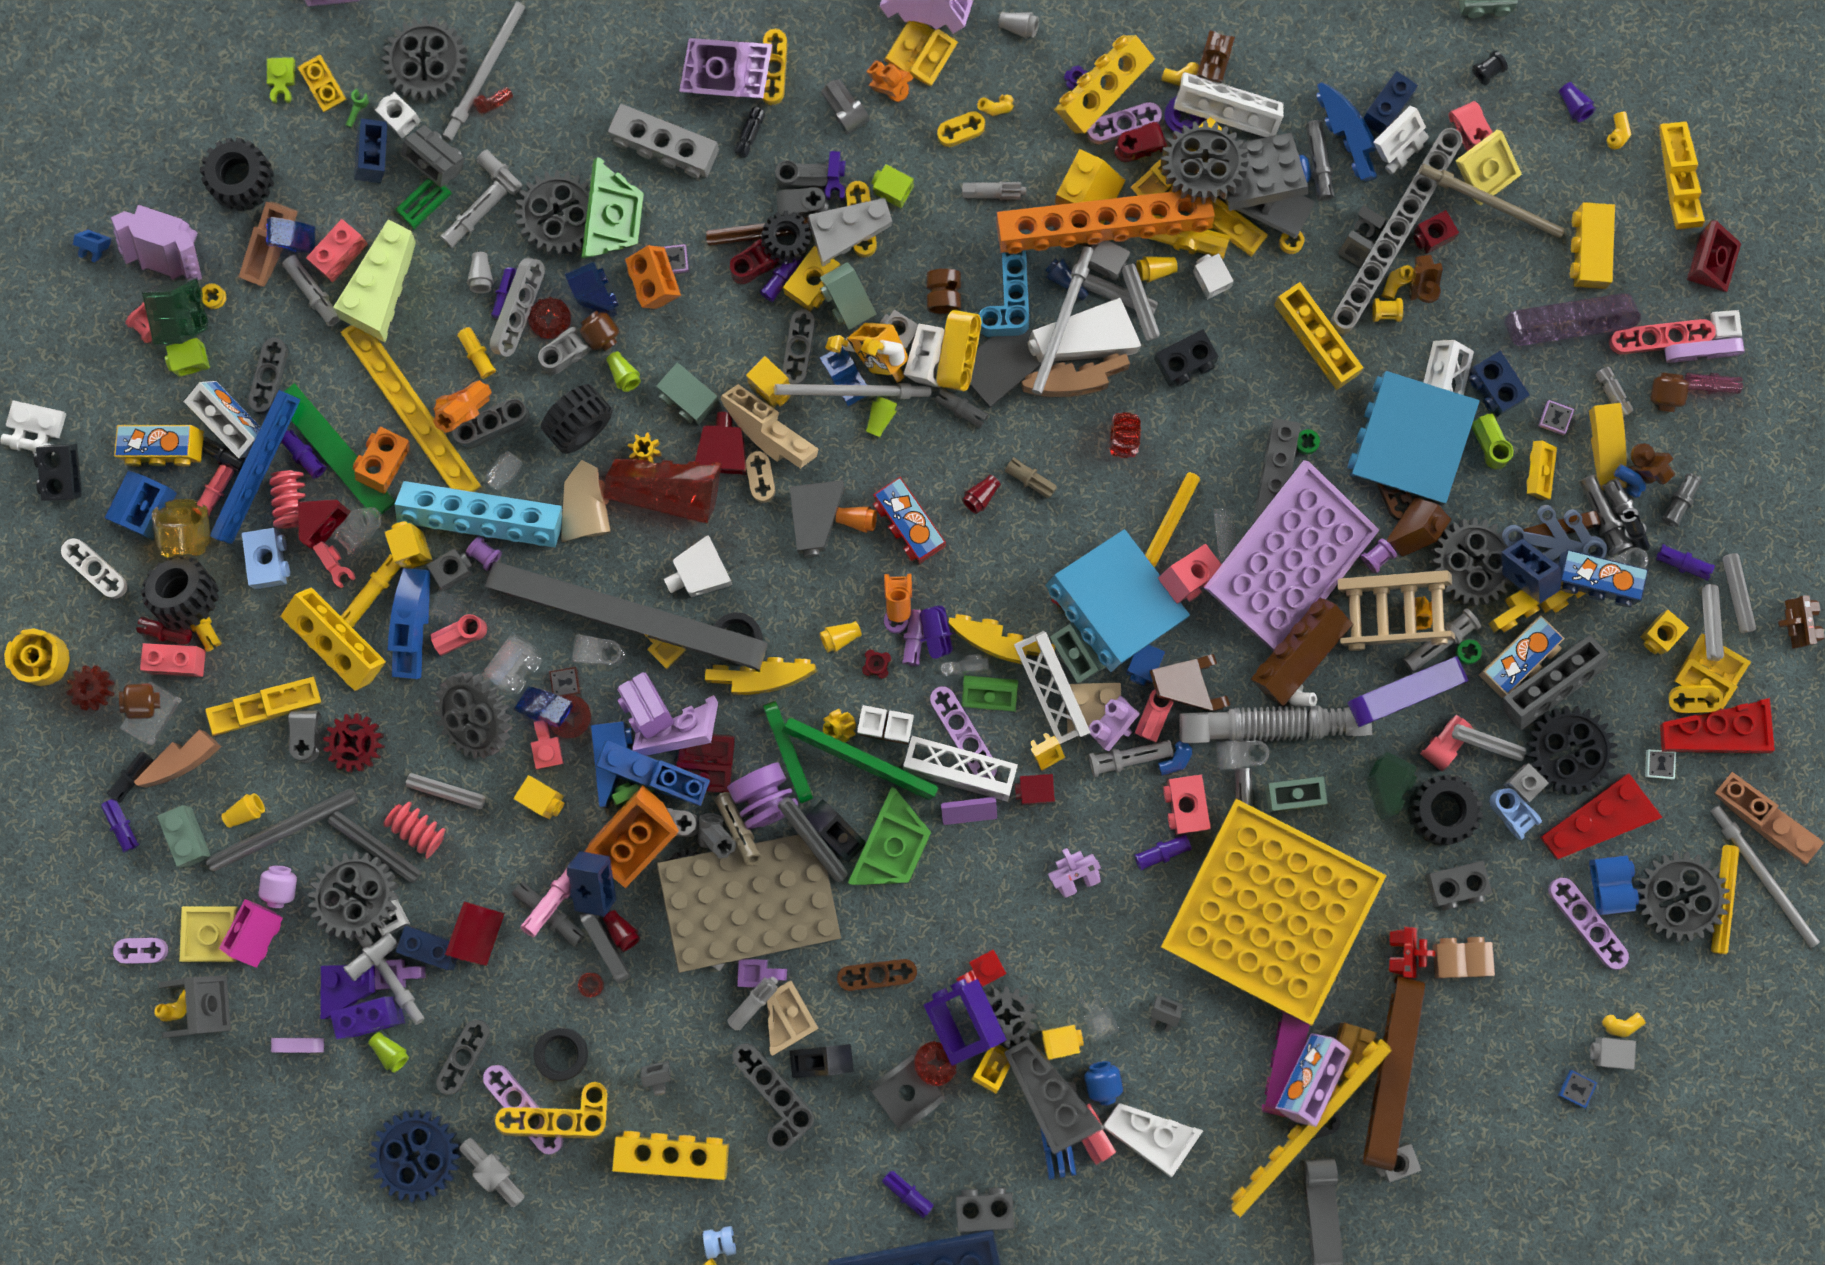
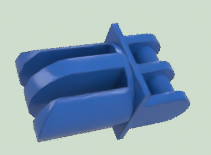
M1040 1127L1049 1180L1055 1179L1050 1153L1052 1150L1050 1146H1047L1046 1137ZM1071 1146L1066 1149L1071 1176H1076ZM1061 1151L1056 1154L1059 1176L1064 1178L1066 1175Z

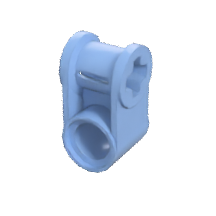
M1509 788L1500 789L1493 792L1490 796L1491 808L1517 839L1522 840L1525 837L1524 834L1530 828L1542 822L1539 815L1526 804L1515 790ZM1502 794H1506L1510 799V804L1506 809L1499 802Z

